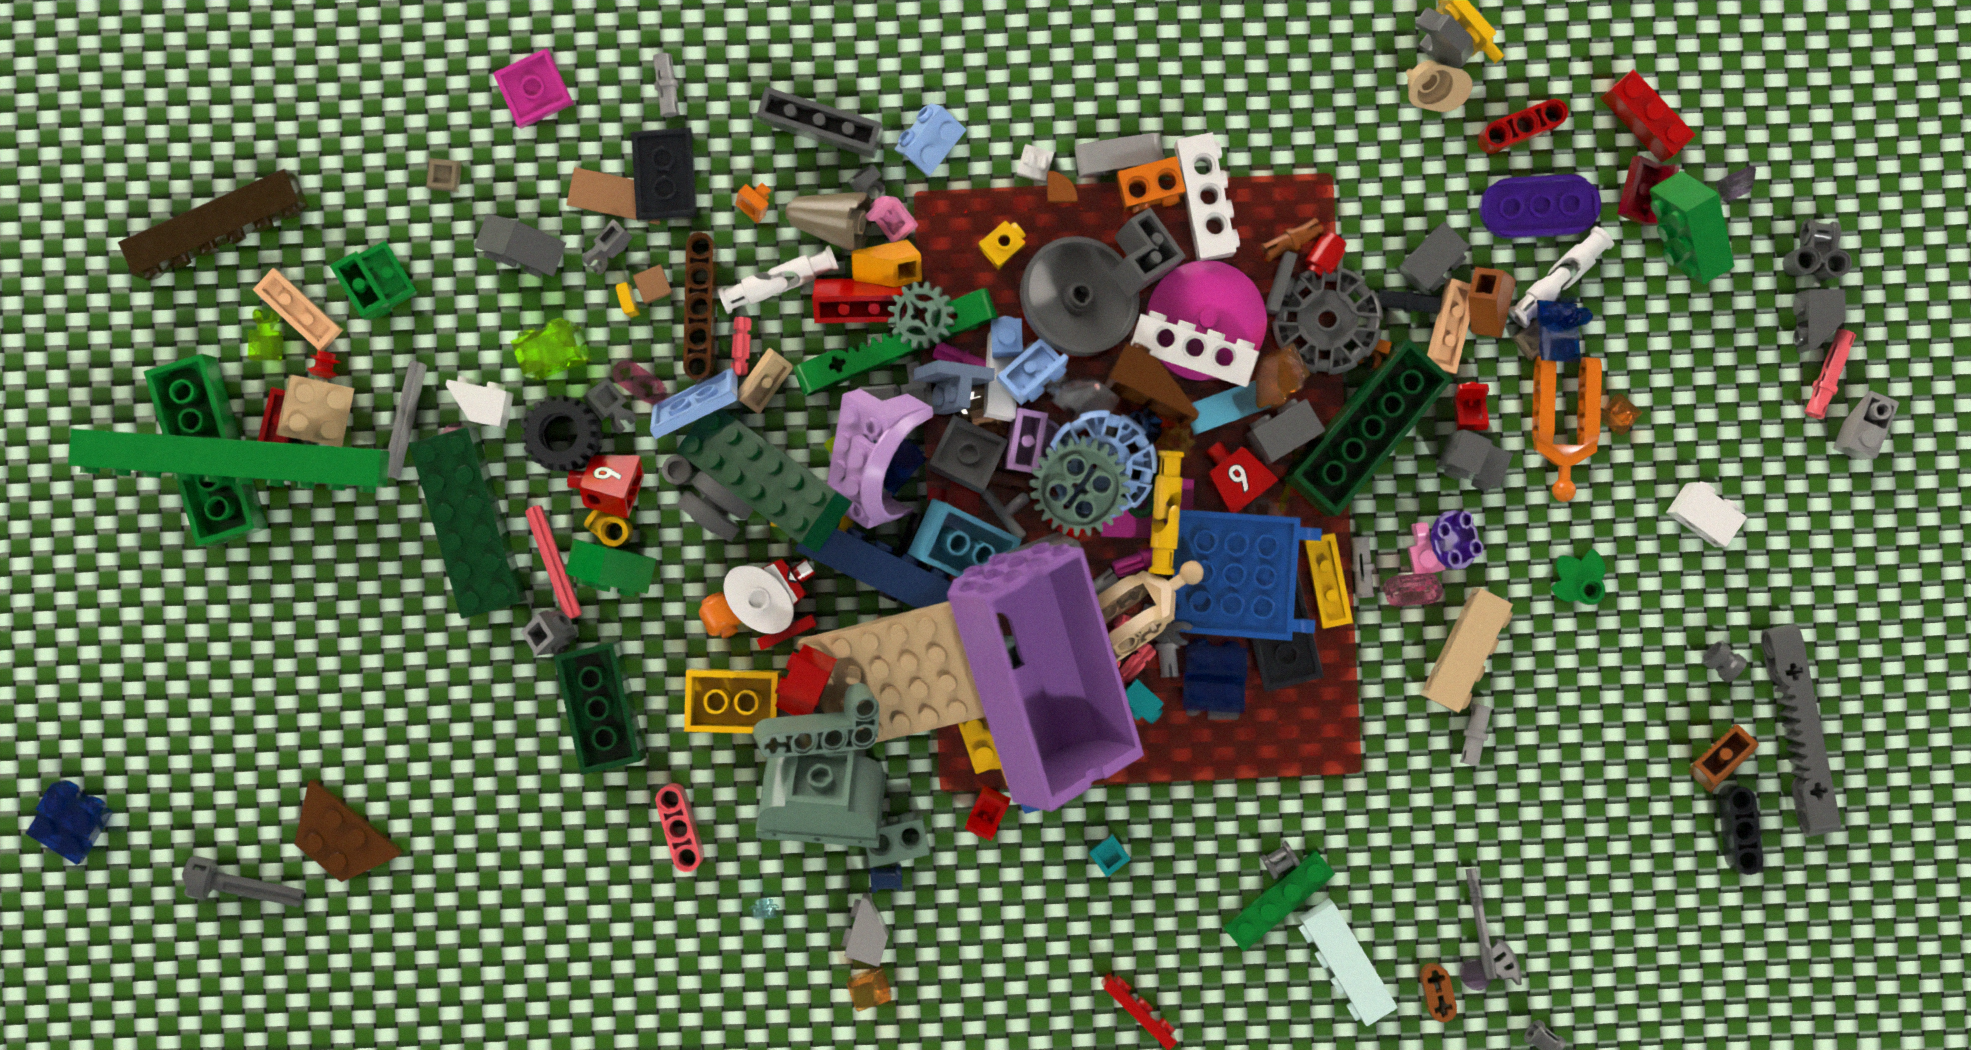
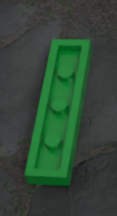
M1314 849L1300 861L1299 866H1294L1223 926V928L1242 951L1245 952L1336 874Z

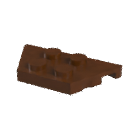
M316 779L310 780L305 794L294 845L338 881L348 880L403 854L404 851L319 781Z

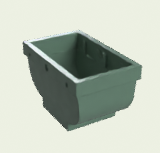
M855 750L767 758L756 826V838L879 848L886 772H883L882 765L877 761L855 756Z

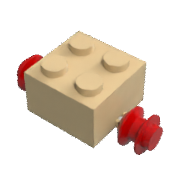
M318 350L316 356L310 355L315 360L314 367L307 368L313 376L318 378L315 377V380L289 375L276 434L301 439V442L306 445H314L315 442L342 447L355 388L327 383L328 380H325V378L333 379L338 376L333 371V367L335 364L341 363V361L335 360L336 354Z

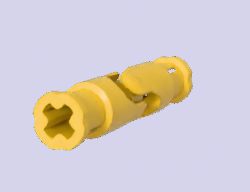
M1158 450L1157 455L1160 456L1159 473L1155 476L1150 547L1153 548L1152 564L1148 572L1175 575L1173 559L1174 550L1178 547L1183 478L1180 477V468L1184 452ZM1164 519H1168L1166 526L1164 524Z

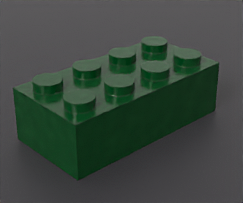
M620 640L555 655L554 661L580 774L584 775L640 762L647 758Z

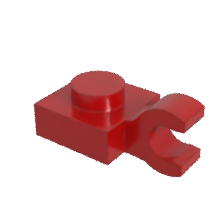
M954 481L950 483V490L929 487L927 500L932 501V498L941 502H948V505L967 514L978 515L980 493Z

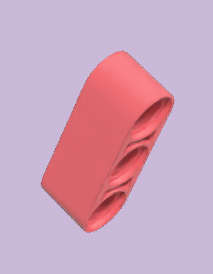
M670 783L657 793L655 798L656 806L675 867L682 872H691L703 861L704 848L685 788L680 784ZM666 791H673L677 794L679 800L677 805L672 806L666 803ZM675 820L685 822L687 825L686 834L681 835L675 832L673 828ZM684 849L692 850L695 853L696 861L694 863H687L683 860L682 851Z

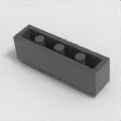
M766 86L756 114L760 124L875 159L883 134L881 122Z

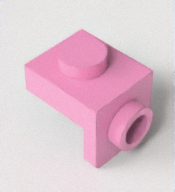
M881 196L870 205L871 210L865 215L868 221H875L891 243L902 241L918 226V223L897 197Z

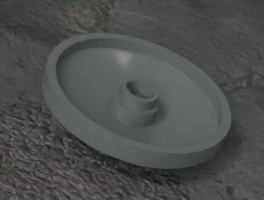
M1064 237L1054 240L1041 248L1025 268L1020 284L1022 310L1028 324L1036 335L1052 348L1074 356L1101 354L1120 343L1135 324L1140 302L1139 292L1128 298L1110 274L1124 259L1106 244L1087 237Z

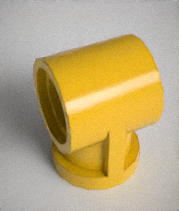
M593 510L584 522V526L599 537L603 544L607 546L621 547L627 545L633 537L632 524L627 519ZM617 523L622 528V535L618 540H613L610 537L609 529L613 524Z

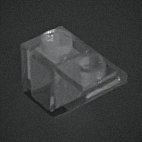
M1087 376L1048 384L1045 388L1047 392L1054 396L1051 401L1064 411L1069 408L1074 412L1072 416L1074 420L1079 419L1080 414L1094 410H1109L1111 414L1121 400L1101 382Z

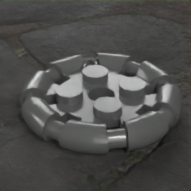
M1338 267V270H1334L1331 275L1324 271L1322 279L1316 278L1315 275L1317 273L1314 271H1304L1297 275L1298 279L1294 281L1290 295H1284L1280 310L1275 316V321L1272 322L1273 334L1277 345L1281 351H1286L1291 357L1289 360L1294 365L1308 372L1316 374L1317 371L1329 372L1328 375L1351 370L1358 366L1357 362L1364 356L1369 357L1380 339L1382 330L1379 329L1380 319H1383V313L1378 296L1374 290L1370 291L1364 284L1366 280L1347 269ZM1325 281L1337 282L1336 291L1324 290ZM1306 288L1311 294L1303 300L1299 293ZM1354 291L1361 298L1356 304L1348 296ZM1289 312L1298 313L1296 322H1287ZM1324 312H1331L1336 317V324L1330 328H1325L1320 325L1319 316ZM1358 317L1368 319L1367 328L1357 327ZM1299 336L1307 343L1301 349L1294 343V340ZM1352 340L1357 347L1349 353L1344 348V345ZM1319 350L1322 352L1331 351L1330 360L1318 359Z

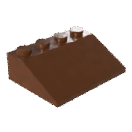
M1134 342L1133 345L1127 343L1119 354L1103 390L1143 409L1149 408L1156 415L1183 428L1197 420L1200 413L1159 360L1150 354L1151 349L1138 342Z

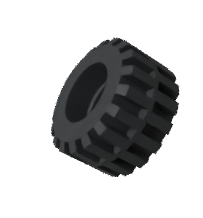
M550 395L544 397L545 401L543 402L538 400L533 404L535 406L534 410L528 409L525 415L528 416L527 422L522 421L521 428H525V434H521V441L526 442V446L523 447L526 453L531 454V459L546 469L569 472L570 470L585 468V464L590 461V458L596 452H600L602 446H599V442L604 440V433L600 432V428L603 425L597 419L596 413L587 403L571 396L557 395V397ZM568 416L576 423L578 435L571 448L559 452L551 447L548 441V430L557 418Z

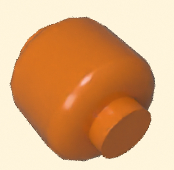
M723 592L714 593L702 600V606L698 612L709 635H721L722 639H725L739 631L737 626L742 621L729 607Z

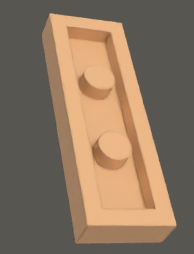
M272 268L253 289L255 293L320 351H324L343 331L336 322L275 268Z
M1453 278L1446 279L1440 309L1427 356L1449 374L1457 373L1470 321L1468 295L1471 284Z

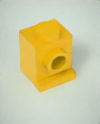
M1005 220L978 243V248L999 270L1025 247L1026 242L1023 238L1026 234L1017 223L1013 222L1010 225ZM1003 236L1010 239L1009 245L1001 246L998 242L999 238Z

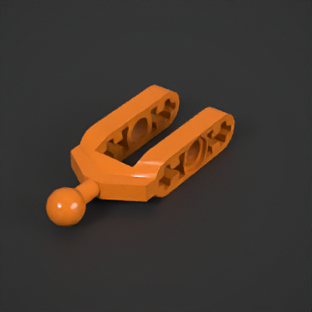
M1537 356L1534 363L1533 451L1558 466V480L1553 484L1552 494L1558 501L1568 502L1576 494V486L1571 481V466L1597 452L1601 419L1602 363L1600 358L1583 357L1579 364L1577 445L1553 444L1556 403V359L1554 356Z

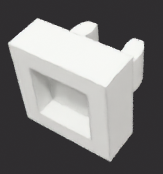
M1025 144L1017 175L1045 183L1054 152Z

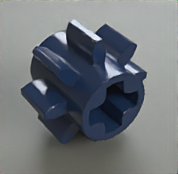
M1146 408L1143 413L1135 410L1129 416L1147 432L1145 436L1149 443L1156 442L1162 435L1160 424H1162L1163 420L1157 417L1156 413L1149 408Z

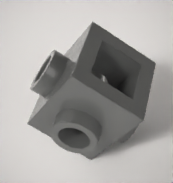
M548 610L542 611L521 631L536 656L552 653L559 655L570 647L569 643L578 635L572 626L570 618L565 615L563 610L553 612Z

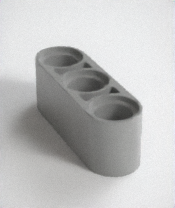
M1148 133L1089 142L1074 147L1079 178L1113 175L1121 170L1164 159L1160 133Z

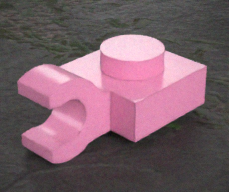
M1427 522L1411 524L1416 545L1408 546L1407 550L1413 576L1417 577L1446 570L1445 566L1438 561L1433 552Z

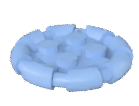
M1094 410L1080 414L1079 419L1072 423L1068 421L1060 428L1050 446L1056 452L1058 450L1057 441L1060 440L1064 446H1068L1069 437L1071 436L1075 444H1080L1077 433L1087 428L1091 435L1086 437L1087 445H1091L1092 441L1097 438V448L1101 449L1104 445L1109 444L1108 455L1118 452L1119 457L1115 463L1125 462L1126 468L1120 474H1129L1130 480L1122 483V485L1130 487V493L1125 494L1128 504H1118L1122 515H1124L1123 512L1132 506L1136 508L1141 504L1152 489L1153 484L1151 480L1153 473H1157L1155 447L1153 443H1149L1145 436L1147 432L1144 428L1124 414L1117 416L1110 414L1109 410ZM1106 426L1118 428L1116 437L1104 434ZM1134 441L1138 451L1130 454L1129 448L1126 445ZM1074 458L1071 460V463H1067V467L1073 472H1079L1085 466L1084 462L1078 458ZM1093 464L1088 469L1082 482L1075 486L1073 495L1064 504L1066 507L1069 508L1080 489L1086 491L1085 482L1094 471ZM1133 468L1141 470L1139 479L1131 478ZM1097 476L1093 480V485L1099 489L1107 488L1110 484V480L1106 476ZM1062 484L1052 486L1057 490L1058 497H1062L1067 493L1066 487ZM1136 492L1137 495L1132 499L1131 496ZM1081 501L1075 508L1079 513L1087 514L1092 510L1093 506L1090 502ZM1112 514V515H1111L1112 518L1118 517V516L1115 515V514Z

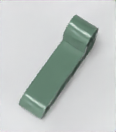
M856 683L851 685L845 692L844 711L763 719L754 726L753 737L760 752L767 758L866 749L877 741L879 703L868 685ZM804 733L801 737L796 738L799 734Z

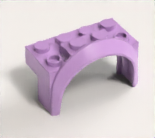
M861 389L843 394L827 484L853 502L845 516L869 529L879 524L911 515L914 511L913 507H906L894 500L891 491L882 493L883 481L891 458L901 441L913 428L933 417L931 406L909 394L881 401Z

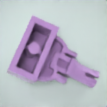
M1016 408V419L1009 424L1007 440L1009 441L1005 447L1002 468L1032 473L1033 468H1042L1038 462V457L1047 459L1046 448L1052 449L1050 444L1056 433L1060 430V427L1054 421L1048 419V413Z

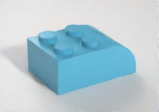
M932 498L907 554L956 577H960L965 574V569L975 565H984L989 562V557L1019 547L1022 539Z

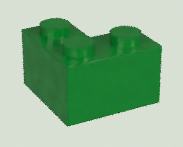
M573 538L565 574L576 577L575 583L591 586L596 590L610 592L611 587L618 588L617 593L635 597L636 592L648 594L656 558Z

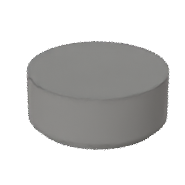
M673 455L665 460L662 473L669 483L684 485L691 480L694 468L692 463L685 457Z

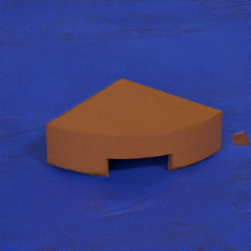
M1047 171V203H1077L1078 196L1072 182L1060 173Z

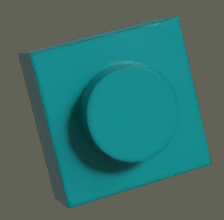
M1110 834L1088 851L1106 877L1131 860L1113 834Z

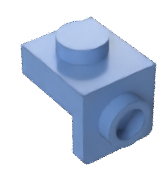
M1003 316L998 319H991L992 358L1019 357L1023 353L1021 318L1014 319L1010 316Z

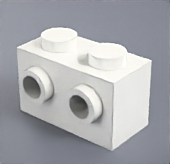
M1702 481L1699 483H1686L1666 513L1712 546L1727 547L1747 517L1739 512L1741 508L1736 503L1728 499L1722 500L1714 494L1716 490L1709 484Z

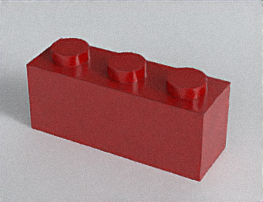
M1634 69L1624 75L1600 97L1661 163L1674 156L1696 135Z
M853 278L815 279L812 295L814 323L888 322L889 318L894 317V313L888 310V306L897 305L893 296L902 297L904 294L901 287H906V285L889 287L859 282ZM906 305L902 311V318L906 316Z

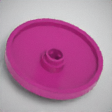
M1195 261L1171 271L1153 291L1146 309L1147 316L1150 310L1167 315L1166 322L1175 325L1178 324L1179 320L1195 324V331L1207 334L1208 329L1226 334L1224 340L1236 344L1237 339L1254 343L1253 350L1259 351L1266 333L1267 314L1259 290L1243 272L1231 265L1218 261ZM1169 329L1161 331L1158 338L1159 343L1164 347L1171 346L1175 340L1174 333ZM1197 338L1192 339L1187 346L1189 354L1194 357L1201 355L1204 350L1203 342ZM1222 348L1218 351L1216 359L1220 365L1228 366L1233 361V353L1228 348ZM1158 359L1168 370L1188 380L1197 382L1222 380Z

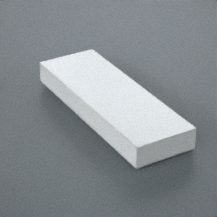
M991 331L987 335L986 367L995 368V379L985 383L983 416L1013 422L1016 419L1017 401L996 380V377L1018 357L992 358Z

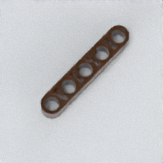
M704 232L693 233L689 236L686 243L683 369L685 374L696 382H702L711 378L715 370L717 245ZM707 241L709 243L708 251L702 255L696 254L695 246L697 243ZM707 271L708 280L702 285L695 284L694 277L696 273ZM706 301L708 305L706 312L702 315H695L693 308L696 302ZM705 331L707 334L706 341L702 345H694L693 335L695 332ZM698 360H703L706 363L705 372L698 376L694 375L692 372L693 364Z

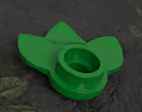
M1590 549L1581 561L1571 556H1558L1556 571L1561 580L1551 587L1553 593L1565 602L1578 600L1585 605H1595L1602 601L1605 596V585L1602 579L1606 572V566L1600 554L1596 550ZM1587 585L1593 587V593L1590 596L1586 595L1584 591Z

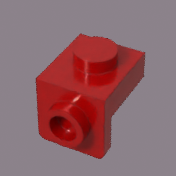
M1467 382L1458 385L1452 399L1457 431L1463 429H1488L1489 417L1486 396L1489 392L1488 384Z
M983 786L970 812L965 829L976 836L992 841L1011 798Z

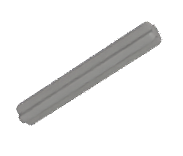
M410 361L388 447V451H390L388 477L396 479L401 476L427 369L424 363Z

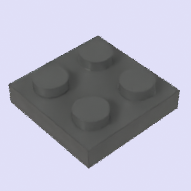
M953 415L927 469L983 495L1009 440Z

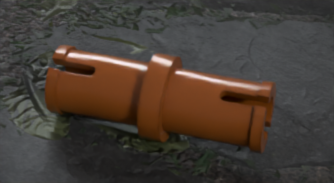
M1313 218L1311 221L1295 229L1288 228L1283 231V235L1261 244L1263 255L1268 254L1265 257L1266 260L1271 262L1287 251L1292 250L1296 252L1301 249V245L1323 235L1321 224L1316 226L1319 221Z

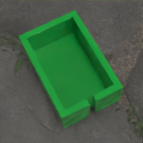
M1683 171L1650 188L1653 201L1651 202V209L1657 217L1659 225L1657 233L1662 239L1665 249L1663 250V257L1670 266H1676L1688 278H1694L1702 285L1735 267L1719 193Z

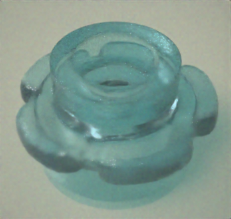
M756 899L755 905L750 906L749 910H752V919L776 918V908H779V905L773 904V899Z

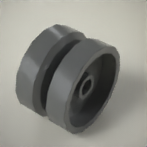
M700 469L692 483L705 497L702 498L693 492L685 491L676 504L690 515L691 519L732 542L740 531V527L737 522L728 516V513L739 519H748L754 509Z

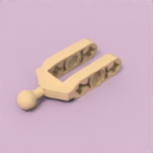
M1191 560L1185 562L1180 568V573L1169 581L1149 572L1141 571L1137 575L1121 579L1097 595L1105 624L1138 603L1148 593L1156 604L1108 634L1116 662L1159 635L1165 629L1166 624L1174 620L1175 591L1186 583L1194 585L1202 580L1204 571L1200 563Z

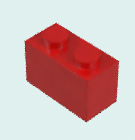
M806 644L803 645L798 654L792 652L785 667L790 672L787 678L782 676L775 690V693L779 695L775 707L794 716L813 714L838 659Z

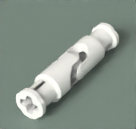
M1595 226L1591 230V235L1584 242L1573 246L1553 265L1547 277L1535 282L1526 291V296L1515 306H1510L1508 312L1510 317L1518 325L1527 328L1530 325V320L1541 310L1545 311L1555 302L1561 288L1565 290L1573 285L1596 263L1595 259L1605 249H1611L1614 246L1611 236L1602 228ZM1568 263L1574 267L1576 275L1573 279L1570 276V271L1567 268L1560 267L1561 264ZM1529 305H1531V307L1527 311H1524Z
M829 245L822 252L809 257L803 255L776 266L768 272L741 279V283L727 289L718 288V293L727 314H729L736 307L747 303L753 305L773 296L775 293H782L812 282L816 279V276L832 270L835 272L840 270ZM784 271H794L797 274L790 282H787Z

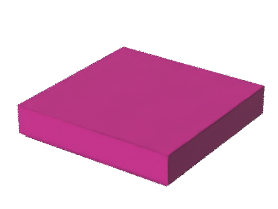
M548 48L493 73L519 129L574 104Z

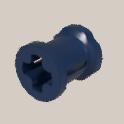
M896 864L892 868H871L872 893H877L880 889L893 888L897 889V891H903L901 864Z

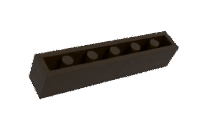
M282 169L123 239L118 244L133 276L146 279L147 281L155 280L162 277L164 271L170 268H182L192 262L191 259L197 256H209L218 252V247L222 245L239 243L247 238L246 235L249 233L269 230L276 221L283 218L285 220L296 218L301 215V210L308 208L309 205L295 174Z

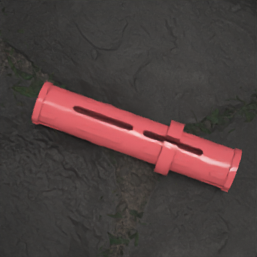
M1846 329L1836 330L1834 340L1818 380H1815L1812 385L1814 390L1804 411L1808 416L1824 419L1832 396L1837 393L1838 387L1836 385L1856 338V334Z

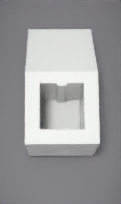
M458 376L457 381L447 380V388L469 421L507 429L514 394L505 391L506 385L487 382V387L475 385L476 379Z

